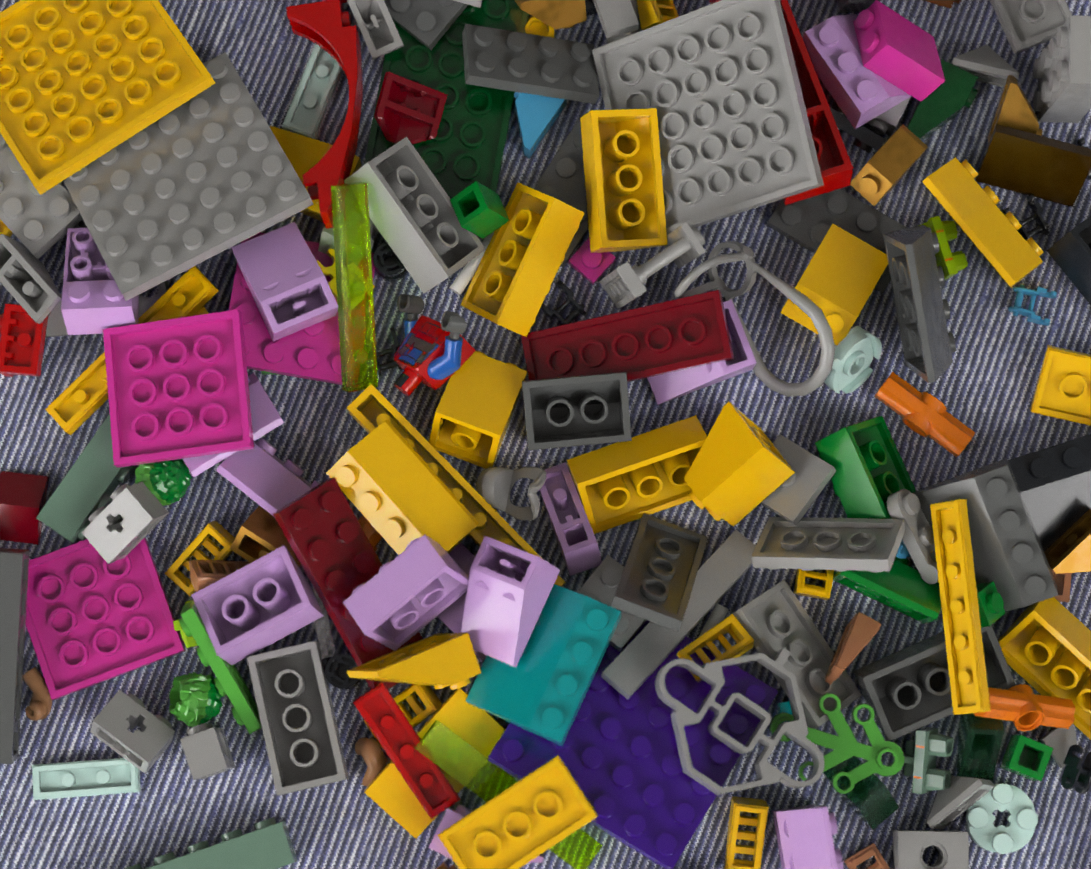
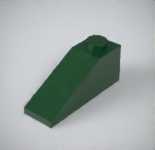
M941 60L945 82L922 102L919 101L907 128L923 141L956 117L963 106L970 108L978 93V90L973 88L978 78L977 76Z

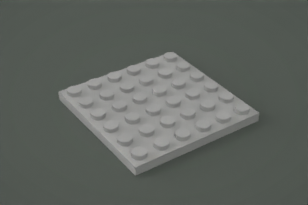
M721 0L592 50L605 110L657 108L667 236L685 222L688 223L690 228L693 226L699 227L824 185L780 0Z
M226 52L203 63L215 81L214 85L63 180L126 301L314 205L309 193Z

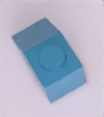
M520 92L514 93V98H516L515 113L524 156L530 159L566 107V99Z

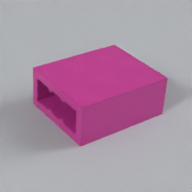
M878 0L860 12L853 21L863 66L920 102L945 82L934 37Z

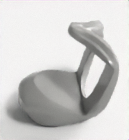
M488 467L479 474L476 481V489L493 508L504 511L516 519L530 521L536 519L539 515L540 501L537 491L543 487L546 481V472L538 467H523L516 470L503 467ZM521 478L535 480L528 488V498L531 507H518L511 503V489L514 483Z

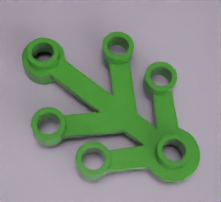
M825 693L819 698V709L828 716L838 735L807 727L808 734L806 738L814 744L833 749V751L823 755L825 764L823 772L853 756L867 760L849 772H837L832 778V786L836 791L846 794L852 791L854 784L874 773H878L881 776H893L902 769L904 753L896 743L884 740L874 721L875 713L871 706L861 703L857 704L852 710L853 720L862 725L871 746L857 742L840 710L841 702L838 696L832 693ZM828 697H832L835 700V707L830 711H827L823 706L824 700ZM861 708H867L869 711V717L865 721H860L857 717V712ZM789 713L775 715L770 722L772 735L783 721H794L793 715ZM785 735L780 739V741L784 742L791 741ZM885 752H890L893 756V761L889 765H883L881 762V756ZM805 761L800 764L798 775L803 781L808 779L804 777L803 770L808 765L813 766V761ZM841 776H847L849 779V785L844 789H840L837 786V780Z

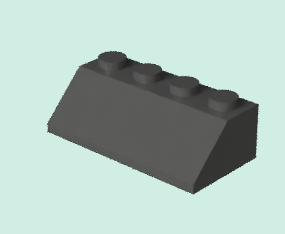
M992 625L982 627L988 687L1007 690L1016 686ZM944 631L853 671L865 702L873 708L874 718L887 741H892L953 714Z

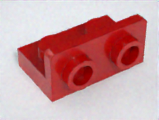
M5 304L4 313L0 314V374L7 377H13V375L41 376L48 316L41 324H38L21 305Z

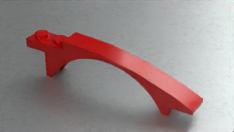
M326 0L286 7L292 32L316 43L336 60L348 79V110L340 134L325 156L302 175L303 185L308 187L307 190L311 199H319L320 214L326 229L333 228L347 187L344 180L350 176L357 149L363 98L361 41L356 25L352 26L349 11H344L343 3H348L347 0Z

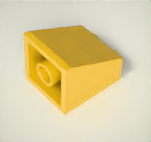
M475 351L450 377L435 411L429 443L442 453L485 469L493 467L522 392V381H525L527 371L513 363H504L488 357L483 352Z
M729 401L723 406L684 480L692 490L688 494L689 497L700 509L705 507L716 521L719 522L721 519H724L734 527L791 477L795 471L761 427Z

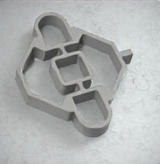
M785 648L778 650L773 660L763 653L706 663L702 666L688 659H676L664 665L657 673L655 679L656 693L663 703L673 709L671 719L682 771L716 795L773 784L778 781L791 788H802L814 784L823 774L825 765L823 754L817 745L806 738L808 728L796 675L782 667L791 654L790 651ZM757 661L785 680L794 721L779 724L771 738L764 734L771 721V716L766 710L740 693L729 695L722 705L717 703L715 697L725 683L722 667ZM670 668H686L711 685V690L696 713L674 699L667 692L665 676ZM733 702H736L760 719V723L745 746L718 728ZM710 709L715 713V716L708 726V731L738 754H745L751 752L757 742L762 744L764 749L754 764L757 781L722 788L694 769L691 763L684 727L699 723L707 710ZM783 735L808 751L813 759V771L805 781L792 779L768 762V758Z

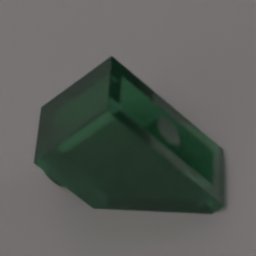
M974 713L961 714L958 729L957 776L993 780L1004 734L1003 720L978 717Z
M853 756L823 772V775L832 784V778L837 772H849L862 764V762L856 756ZM874 774L854 784V788L849 793H839L853 811L872 830L899 808L885 784ZM839 777L837 786L840 789L848 787V777Z

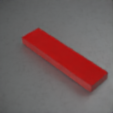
M383 682L353 701L430 819L460 800V797Z

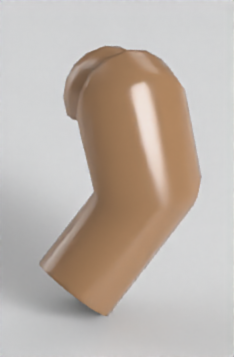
M34 667L23 675V681L33 692L30 704L25 709L26 715L30 720L37 721L43 720L49 715L53 700L44 677Z
M362 737L355 744V752L362 756L367 765L361 784L368 787L386 767L387 758L378 741L373 738Z

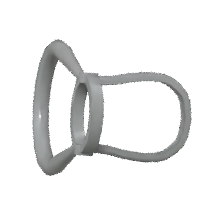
M736 241L719 243L712 249L708 260L694 268L680 282L674 292L675 298L679 299L706 293L711 290H720L726 301L731 299L733 301V298L736 296L744 295L751 290L758 272L811 318L819 334L821 355L818 367L807 380L801 383H788L778 379L767 369L733 301L757 362L753 368L755 375L770 390L787 397L806 396L821 387L832 370L835 353L832 328L823 311L806 295L755 262L754 252L751 248ZM725 248L737 251V253L719 255ZM744 260L747 268V277L743 287L739 290L726 287L725 282L718 275L717 265ZM708 270L710 282L686 291L697 277Z

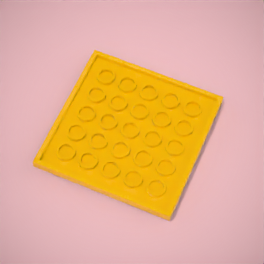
M20 0L0 13V133L40 195L215 84L212 76L159 0Z

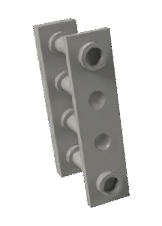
M685 222L667 236L668 245L664 246L665 249L639 267L637 265L631 267L627 261L600 280V284L616 308L620 309L647 291L644 287V284L647 283L646 278L670 262L674 261L680 269L705 253L706 251L702 246L705 244V240L700 231L695 226L690 228L688 223Z

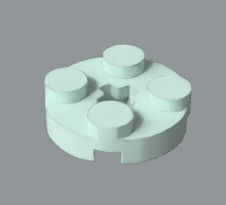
M860 326L853 327L847 336L835 347L832 370L824 382L825 385L840 394L841 390L848 394L859 388L873 372V369L869 367L873 357L877 360L880 358L882 351L880 339Z
M998 783L994 784V788L965 811L967 812L966 829L971 839L982 849L1007 854L1020 850L1030 841L1038 824V816L1031 799L1024 791L1016 786ZM996 809L999 812L1005 810L1008 812V824L1006 826L1001 824L997 827L994 826L993 822L996 818L993 812Z

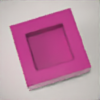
M588 238L568 260V264L594 285L614 263L616 257L610 252L591 253L590 239Z

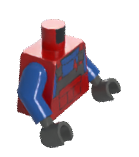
M401 294L397 300V307L400 312L408 313V319L404 320L405 339L394 355V361L404 371L394 382V386L409 397L420 383L434 390L440 388L476 350L461 335L465 332L467 323L458 313L445 311L441 317V323L424 315L418 319V314L424 308V301L419 296Z

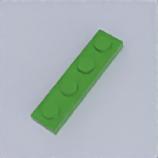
M194 600L190 601L181 610V618L179 619L181 628L188 637L193 636L199 646L197 648L199 659L205 667H211L216 675L214 682L219 693L223 697L228 696L234 706L231 708L236 722L239 726L245 725L249 734L262 728L257 703L236 666L230 665L217 656Z

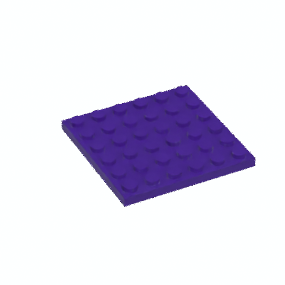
M646 620V622L642 625V627L638 630V632H637V633L634 635V637L630 640V642L627 644V646H628V645L631 643V641L644 629V627H645L650 621ZM686 636L629 699H626L601 677L603 671L620 654L618 650L609 644L563 746L509 723L488 756V761L521 780L559 755L598 815L589 823L664 869H674L717 796L682 771L671 719L673 709L660 700L655 689V679L659 670L667 663L679 659L677 652L694 640ZM701 648L711 661L716 659L709 649ZM696 653L690 655L699 666L704 665ZM736 665L722 667L725 683L715 697L717 703L722 705L726 697L734 693H740L768 711L778 694V690ZM672 667L665 676V688L669 695L695 713L712 688L704 680L697 682L689 670L683 667ZM733 702L718 728L745 746L760 723V719L736 702ZM708 709L699 723L685 726L684 731L692 767L722 787L741 754H738L709 733L708 726L715 713Z

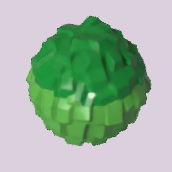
M183 459L140 464L135 471V483L143 482L163 506H169L179 501L191 484V474Z
M192 672V674L174 677L169 695L171 704L169 711L177 720L185 722L189 727H194L208 722L220 713V708L223 706L221 702L222 695L219 693L214 678L210 674L203 675Z

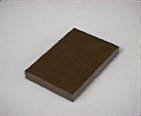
M996 124L977 170L979 175L976 176L975 181L1026 195L1033 194L1040 199L1073 207L1091 168V149Z

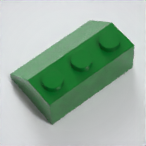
M883 416L847 426L815 442L820 459L834 466L836 470L831 478L833 489L840 498L847 518L891 519L887 509L889 495L903 489L909 490L911 493L916 491Z
M895 557L890 571L878 573L854 570L834 571L833 581L923 624L937 620L940 613L939 581L935 584L926 583L918 570L908 566V559Z

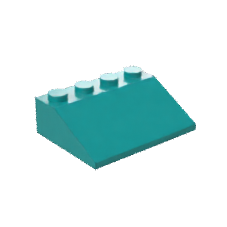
M554 584L516 668L487 655L481 666V673L477 675L465 702L563 746L621 619V611L588 596Z

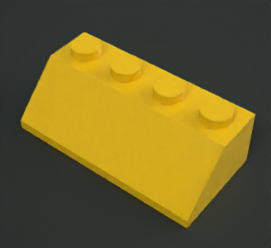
M657 108L589 111L580 118L590 252H621L668 245Z
M955 157L926 177L922 182L1008 286L1012 288L1043 263L1039 256L1044 251L1032 237L1026 241L1017 230L1022 225L1010 211L1005 215L996 206L1000 199L988 185L982 189L974 180L979 174L966 159L960 163Z
M517 182L505 208L509 221L494 231L460 305L497 325L527 337L585 213L552 196Z
M696 415L634 436L632 441L617 442L567 460L572 480L594 534L642 518L644 513L651 515L692 500L688 495L692 490L684 478L707 438Z
M388 419L348 450L326 472L330 478H335L341 491L398 555L406 550L407 545L411 541L421 538L424 534L439 543L449 554L480 524Z
M1054 597L1032 604L998 640L1005 660L1014 671L1041 695L1071 699L1076 708L1073 724L1091 740V630Z

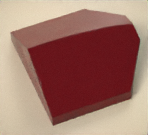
M388 71L385 73L374 118L385 139L391 143L396 144L405 137L409 139L411 144L434 139L437 136L447 94Z
M7 471L0 472V540L39 545L42 522L36 519V517L46 504L49 484L48 476Z

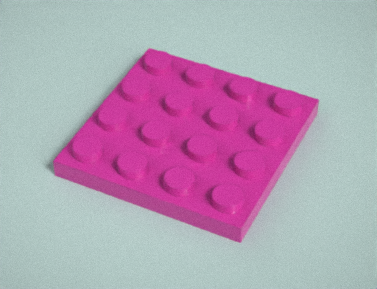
M259 232V233H257L256 235H254V236H252V237H250V238H248V239L242 241L241 243L246 242V241H248V240H251V239H253V238H256V237L261 236V235L266 234V233ZM306 241L316 261L318 260L325 267L332 266V258L318 251L319 243ZM370 252L368 257L361 256L356 267L373 284L375 273L374 253ZM340 262L344 268L348 265L345 262ZM237 263L229 310L238 309L242 312L247 369L355 387L371 291L350 311L334 296L338 305L336 316L273 342ZM329 275L325 276L327 282L329 283L332 279Z
M236 309L103 329L114 466L119 468L254 449L243 321L240 310Z
M146 537L125 558L110 564L104 560L87 539L29 560L26 627L52 700L186 651L179 631L174 629L173 621L175 619Z

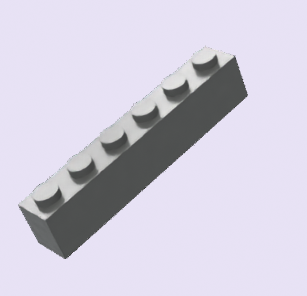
M0 548V764H12L19 755L30 550Z

